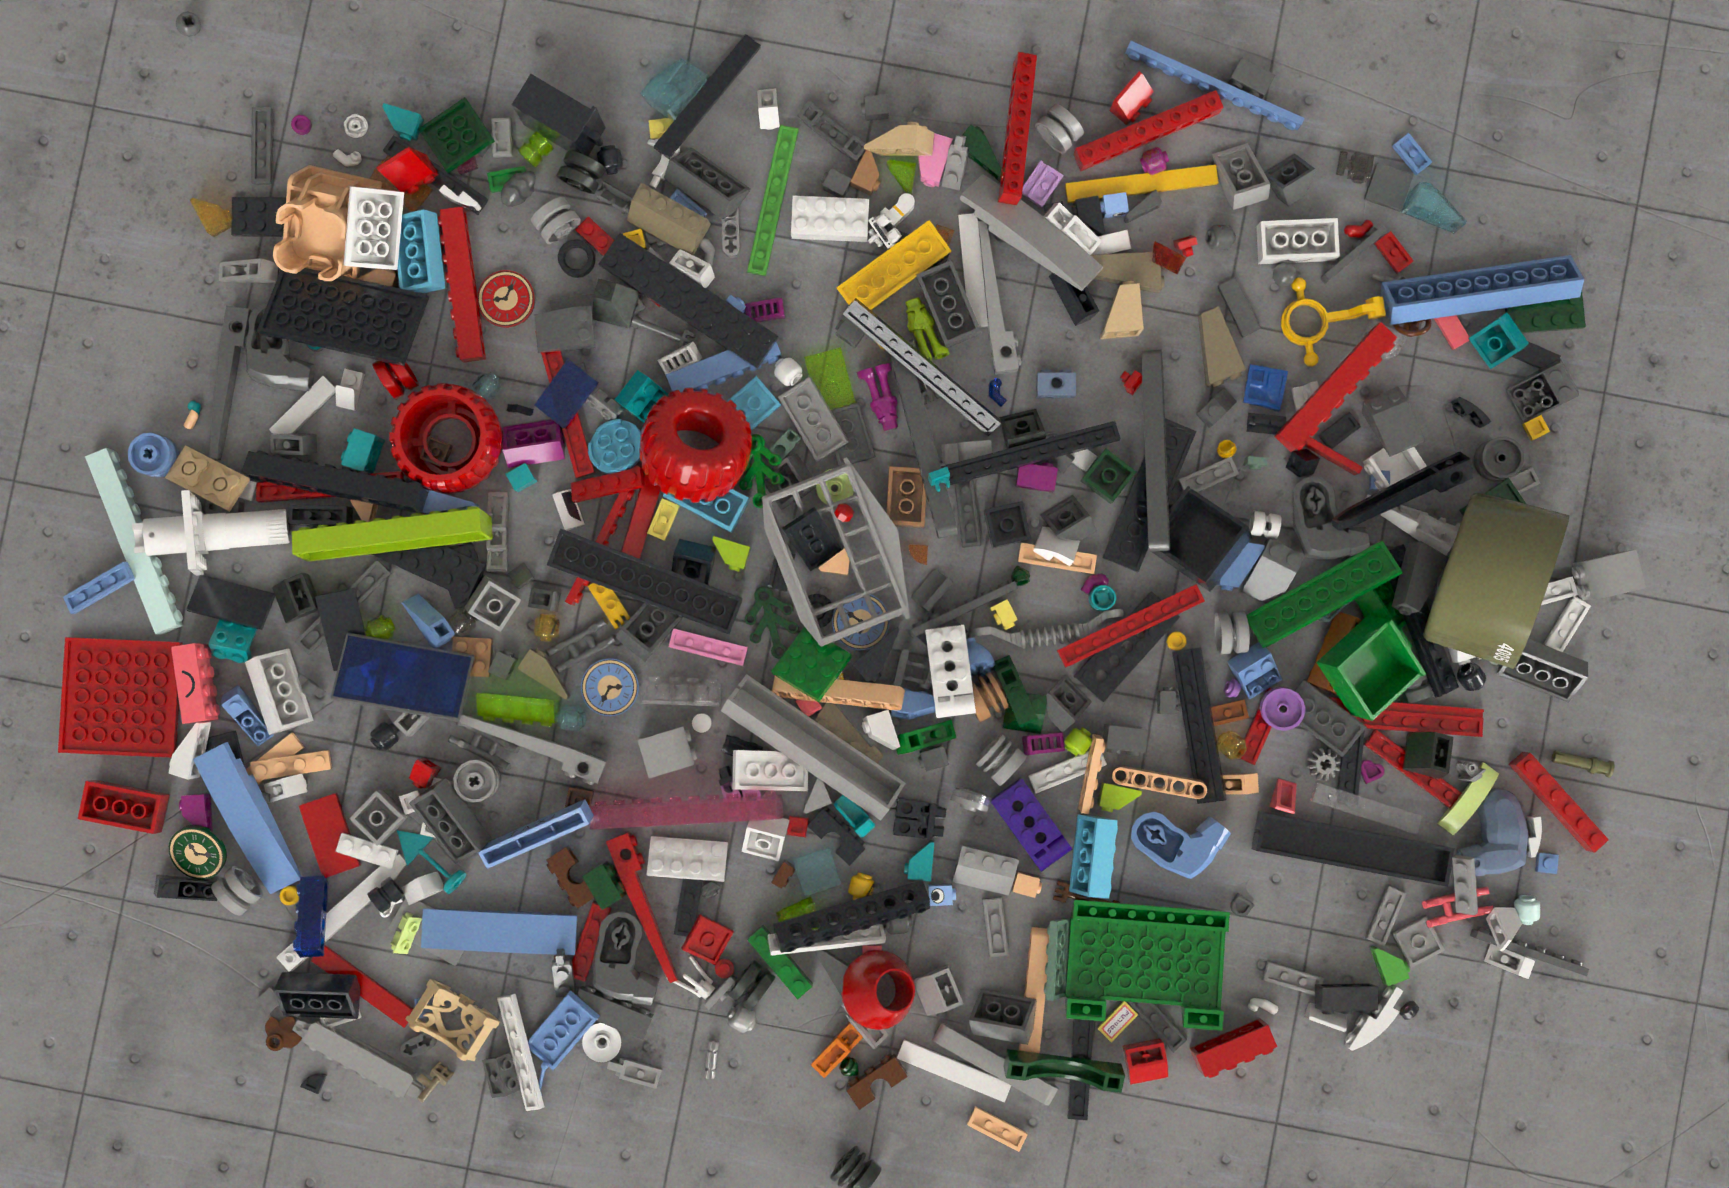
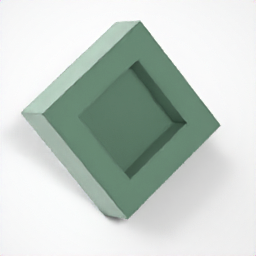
M1247 456L1244 460V466H1249L1251 470H1261V467L1267 466L1268 458Z

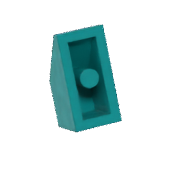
M383 103L382 107L399 138L405 141H410L411 139L417 141L420 133L418 128L422 126L424 121L422 116L418 113Z
M929 841L909 858V863H905L904 874H908V879L931 881L934 841Z

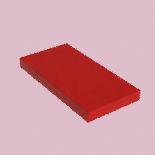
M337 793L299 806L323 879L361 866L359 859L335 852L341 833L351 835Z

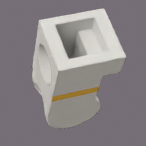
M908 193L902 194L895 206L890 210L885 207L880 212V215L886 213L891 219V222L888 224L891 228H896L912 212L915 205L914 197Z

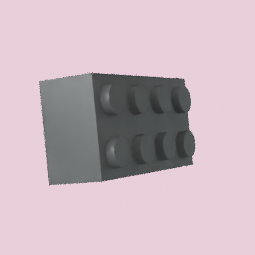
M952 260L916 275L945 347H952L981 334V329Z

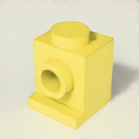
M1008 599L989 608L990 611L994 610L996 613L993 615L998 625L1001 624L1005 630L1015 626L1014 621L1018 619Z

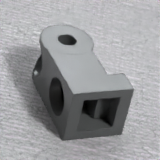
M238 498L230 512L209 501H206L203 507L207 514L244 512L245 499Z

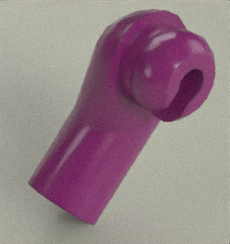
M1102 573L1090 575L1080 590L1089 594L1094 586L1107 585L1109 579Z

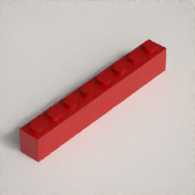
M462 206L440 209L438 224L439 227H442L443 232L440 235L441 244L445 246L443 261L445 265L447 264L448 272H445L447 283L450 284L448 298L453 306V309H450L452 321H455L453 335L458 343V346L455 347L456 356L463 363L486 360L480 310L477 303L478 294L467 213Z
M1382 322L1376 324L1274 437L1290 452L1296 449L1298 451L1301 450L1307 443L1305 441L1309 435L1312 437L1320 429L1318 425L1322 421L1325 423L1332 416L1330 412L1334 408H1339L1345 400L1343 398L1347 393L1350 395L1358 387L1356 383L1359 380L1363 381L1370 374L1368 370L1372 366L1376 367L1383 358L1381 356L1384 352L1388 353L1395 346L1393 342L1398 337Z

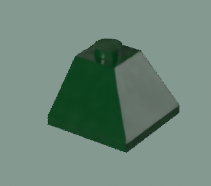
M1027 693L1038 720L1022 727L1019 726L1007 699L1009 707L1005 709L1002 728L1041 734L1047 706L1046 696Z

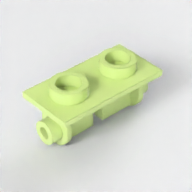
M408 912L402 915L398 926L402 931H396L390 943L393 953L408 954L422 918L412 917L413 914Z

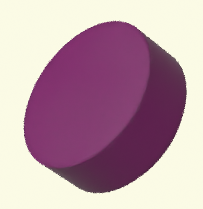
M296 115L291 121V127L297 134L305 135L310 132L312 123L305 115Z

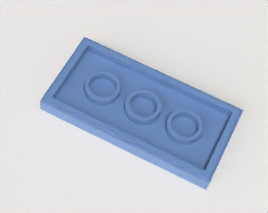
M570 990L528 1040L529 1049L543 1062H547L549 1067L554 1070L600 1015Z

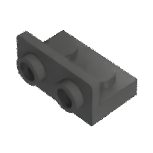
M511 1053L482 1060L492 1098L505 1097L520 1090Z

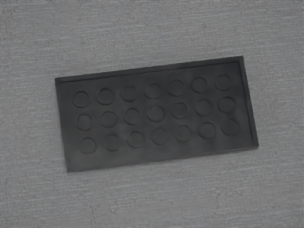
M304 268L298 273L280 270L257 329L260 334L405 366L429 300L427 294L345 276H339L333 281H324L318 279V273L321 271Z

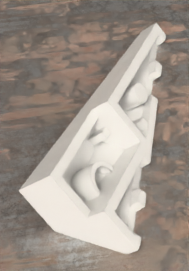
M1403 505L1380 514L1418 541H1422L1446 556L1455 541L1461 524L1457 522L1454 526L1446 523L1445 518L1441 517L1437 520L1426 512Z

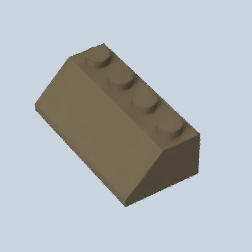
M643 183L640 184L632 198L627 217L629 223L676 249H681L691 255L695 254L711 225L707 218Z

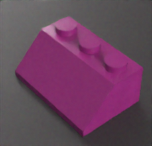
M556 418L504 427L503 453L508 468L519 467L524 463L530 465L565 459V445L560 419Z

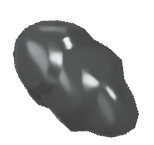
M534 172L515 173L504 184L501 190V201L503 204L513 207L525 202L526 198L534 192L536 179Z

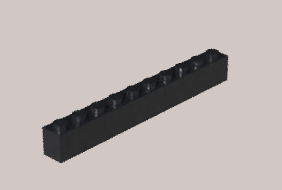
M257 450V452L248 451L241 473L252 480L422 514L429 493L423 488L421 483L416 481L407 483L400 478L392 480L380 474L372 476L365 471L357 473L345 467L337 469L330 464L321 466L314 461L309 460L306 463L295 457L286 459L279 454L271 456L260 450Z

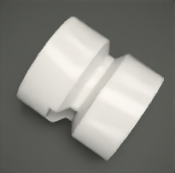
M1254 510L1249 522L1251 535L1260 537L1264 534L1265 538L1277 539L1281 527V515L1272 513L1266 515L1265 512Z

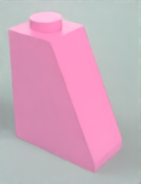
M934 133L932 156H917L920 180L924 182V185L939 187L947 161L948 150L953 142L952 138Z

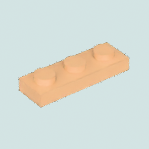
M976 1106L967 1122L968 1126L1018 1152L1028 1135L1027 1132Z

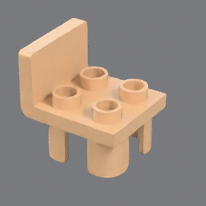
M308 165L291 174L287 184L286 204L281 206L276 214V223L284 224L283 240L275 244L273 250V258L276 265L281 270L289 273H298L304 268L321 271L318 273V279L324 281H333L339 276L359 278L360 267L344 266L350 186L381 189L382 182Z

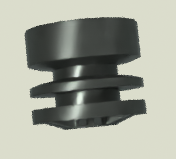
M854 1146L837 1162L830 1175V1179L833 1181L839 1179L837 1183L839 1187L848 1182L847 1188H870L879 1176L882 1168L872 1159L863 1164L866 1153L862 1152L858 1155L860 1148Z

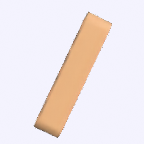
M1117 766L1112 773L1113 781L1119 785L1194 799L1204 798L1207 793L1206 784L1198 779L1128 766ZM1123 770L1127 776L1125 779L1119 780L1115 773ZM1143 774L1146 780L1144 783H1137L1135 776ZM1156 778H1163L1165 784L1162 787H1157L1154 784ZM1176 781H1181L1184 783V788L1180 791L1175 790L1173 784ZM1195 785L1203 786L1204 790L1201 794L1193 792L1192 789Z

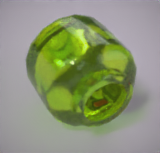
M380 615L367 622L365 634L366 636L389 639L393 637L396 629L390 617Z

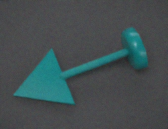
M397 830L407 866L420 854L448 878L443 887L447 894L452 893L460 886L467 875L466 872L458 870L451 875L423 851L434 837Z

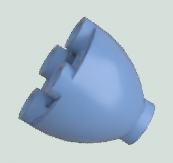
M975 638L966 639L971 678L979 674L980 676H986V673L991 672V668L995 665L993 656L984 646L977 643Z

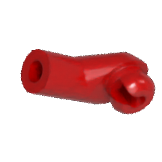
M1365 220L1361 226L1347 225L1344 228V233L1349 237L1362 238L1373 227V223L1370 220Z

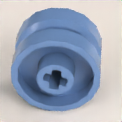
M143 433L137 436L130 443L128 449V460L131 466L137 472L152 477H165L179 456V450L173 441L154 433Z

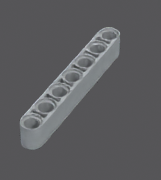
M944 1022L940 1024L932 1039L940 1046L1047 1106L1050 1105L1059 1089L1042 1077L1026 1081L1007 1079L1003 1067L1005 1056Z

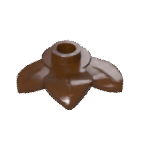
M273 1016L268 1019L265 1031L268 1035L266 1045L270 1050L279 1051L283 1047L293 1048L302 1040V1037L292 1030L296 1024L293 1016L285 1017L280 1022ZM274 1038L279 1039V1044L274 1043Z

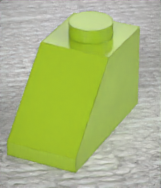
M713 536L712 540L725 564L729 565L728 569L740 572V569L745 570L751 547Z
M1102 782L1097 805L1102 806L1101 810L1113 812V809L1119 810L1141 796L1142 791Z

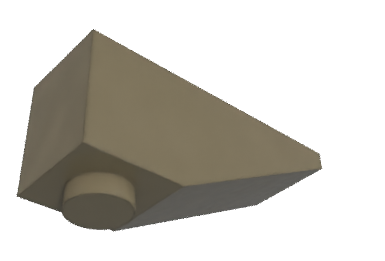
M538 648L536 650L529 649L517 669L565 700L569 699L570 694L550 660L545 657L546 653Z

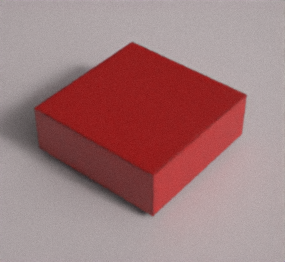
M790 815L787 835L806 838L809 818Z

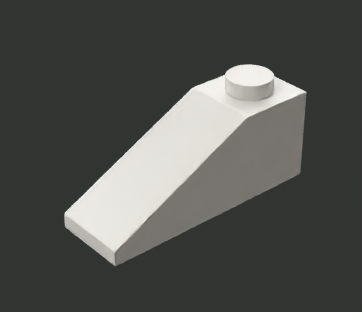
M210 721L197 722L172 754L169 763V774L187 780L200 778V773L193 759L205 753L211 726Z

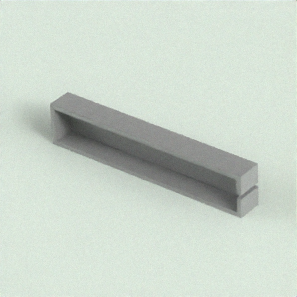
M747 674L721 709V712L880 821L889 811L906 784Z

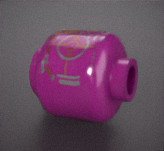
M1155 147L1143 152L1140 161L1144 172L1154 175L1166 170V163L1169 162L1166 151L1162 152L1159 147Z

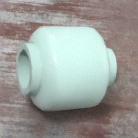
M1520 895L1514 901V908L1522 924L1532 925L1533 922L1540 919V902L1535 899V896Z

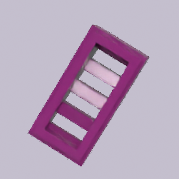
M782 297L745 304L746 315L752 318L751 308H755L756 317L752 319L756 322L785 319ZM773 305H777L778 313L774 314ZM766 306H770V315H767ZM758 307H762L763 316H759Z
M1063 732L1022 736L1025 755L1065 751ZM1047 737H1048L1049 749H1047V746H1046V738H1047ZM1053 737H1056L1057 748H1054ZM1038 738H1040L1041 750L1038 747Z

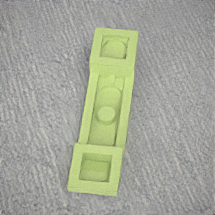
M1484 762L1478 767L1486 769L1482 773V777L1468 784L1451 809L1448 808L1437 823L1452 835L1457 833L1478 809L1499 773Z

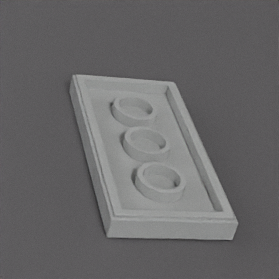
M810 376L778 396L816 462L849 443L848 438Z
M405 897L388 929L395 933L396 931L401 932L402 930L398 926L402 915H405L406 912L413 914L412 917L422 918L423 908H435L422 901L409 905ZM422 921L412 942L420 947ZM423 948L454 966L458 964L465 951Z

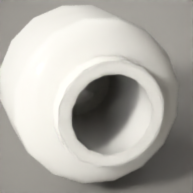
M789 357L779 359L776 362L774 374L784 385L794 386L802 379V367L795 360Z

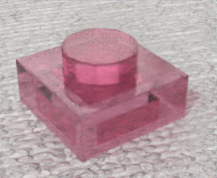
M475 156L457 167L460 175L478 169Z

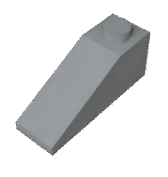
M261 258L220 262V282L273 283L277 281L278 266L275 262Z

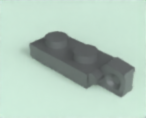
M557 949L556 960H552L556 997H565L570 990L576 995L572 960L566 959L565 949Z

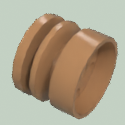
M990 671L986 673L989 682L986 683L982 676L979 677L980 687H977L972 682L976 710L974 714L979 722L991 717L990 707H993L997 713L1000 712L997 703L1000 702L1004 709L1009 707L1001 684Z

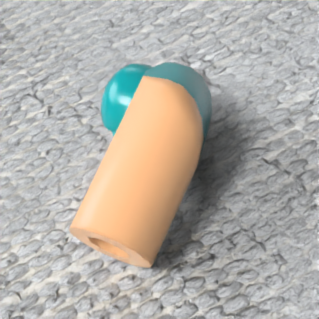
M191 400L187 405L188 409L191 410L183 424L187 429H193L202 409L201 404L195 400Z

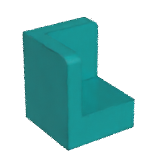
M525 463L506 473L509 482L516 492H520L537 482V479Z

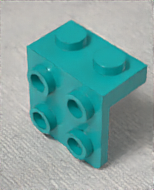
M219 619L208 643L212 656L218 659H230L237 663H245L252 659L249 647L257 629Z

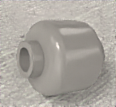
M738 1004L736 1007L732 1006L727 1014V1017H729L728 1024L741 1033L750 1032L757 1022L756 1013L754 1010H747L742 1004Z

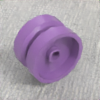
M1279 686L1271 688L1260 701L1259 709L1262 718L1269 726L1276 730L1286 731L1293 729L1304 718L1305 705L1303 699L1297 692L1288 687ZM1280 706H1286L1284 708L1285 712H1281L1279 710Z

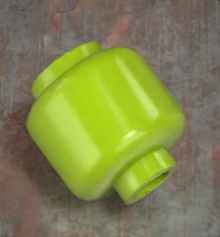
M1083 727L1081 729L1073 728L1064 740L1065 749L1076 757L1078 754L1084 755L1092 744V739L1089 737L1091 733Z

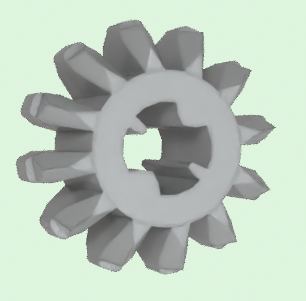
M1319 748L1318 753L1312 751L1314 758L1308 757L1307 759L1312 762V764L1307 765L1308 769L1313 768L1310 775H1316L1317 780H1321L1323 777L1325 781L1329 780V775L1333 778L1336 777L1333 771H1340V768L1335 766L1341 763L1340 760H1334L1337 754H1331V749L1328 748L1325 752L1323 748ZM1321 761H1323L1324 763H1327V766H1326V767L1321 766V765H1320Z

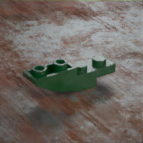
M1010 655L996 660L994 669L1019 726L1022 727L1038 720Z

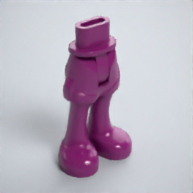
M891 363L875 366L883 396L879 394L872 367L857 372V377L865 380L872 397V402L870 403L871 411L880 420L878 421L879 424L882 423L884 431L898 427L896 420L898 418V402L896 396H892L888 383V372L892 370Z

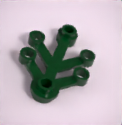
M761 586L754 593L756 603L750 613L745 616V622L748 625H754L756 623V615L763 606L765 614L755 632L750 635V641L755 644L759 643L761 635L768 624L773 642L771 654L773 657L780 659L787 649L780 642L775 622L785 627L789 633H796L798 625L772 612L770 604L780 608L785 615H790L793 612V606L773 597V592L769 587ZM763 592L768 595L764 600L760 597ZM785 606L791 607L789 613L784 612ZM748 616L754 617L752 623L747 622ZM791 624L796 625L795 631L789 630ZM754 634L759 636V640L756 642L752 640ZM779 647L783 650L781 655H777L775 652Z

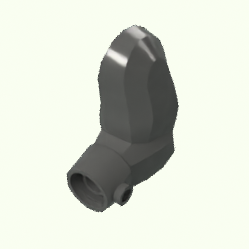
M268 303L257 306L250 313L249 330L245 343L246 371L249 377L261 385L276 389L310 391L314 381V364L296 358L292 360L290 358L289 340L260 334L257 331Z
M1312 476L1304 478L1294 488L1293 527L1306 557L1321 560L1351 558L1370 547L1369 533L1366 527L1352 526L1337 530L1332 526L1331 519L1338 515L1335 508V490L1331 483L1321 477Z
M616 912L610 914L601 922L599 936L593 956V985L602 993L616 999L629 1000L633 1004L652 1006L660 978L643 971L639 973L634 969L636 949L642 937V926L629 913Z

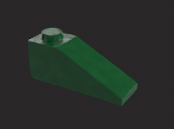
M970 125L962 134L966 136L964 147H968V157L1000 182L1001 168L987 137L984 135V131L978 126Z

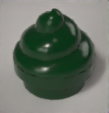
M1020 566L1014 568L1011 575L1012 582L1015 581L1017 586H1023L1030 581L1028 570Z
M846 1057L840 1063L839 1069L844 1076H856L859 1072L858 1062L854 1058Z

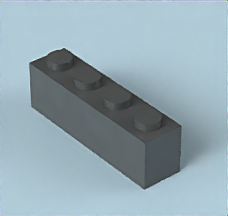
M590 985L582 986L579 989L577 996L600 1015L596 1020L597 1022L642 1040L644 1039L654 1015L650 1013L649 1009L645 1007L636 1008L632 1006L633 1003L627 1000H616L614 997L597 992V989Z

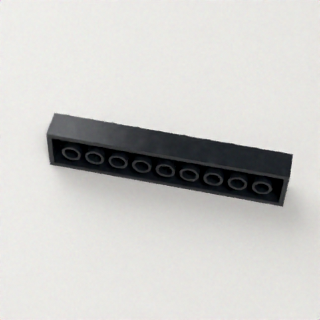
M563 529L559 531L547 562V566L726 634H730L743 601L741 597Z

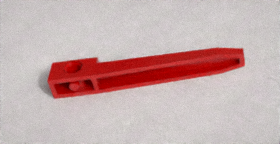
M630 832L606 841L621 882L669 983L678 980L676 971L637 873L638 870L643 868L645 861L642 853H638L636 849L638 845L634 834L631 835ZM629 849L631 851V858H624L622 850Z

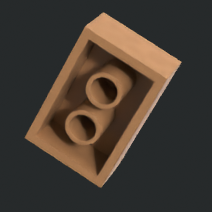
M889 466L887 515L897 527L924 528L926 493L919 468Z

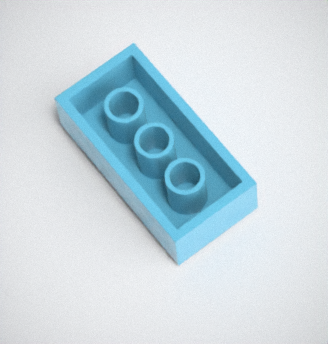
M423 209L402 214L398 258L400 289L423 294L445 289L437 213Z
M730 489L722 497L716 496L713 501L706 502L705 499H700L699 503H692L690 499L684 498L683 501L677 500L675 495L670 493L668 495L663 494L664 498L730 533H733L750 501L749 497L733 489Z
M1077 815L1070 892L1087 897L1109 898L1111 876L1114 869L1113 858L1116 850L1115 840L1118 832V820L1092 815Z

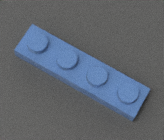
M122 562L65 595L63 598L70 614H76L135 580V577L128 562Z

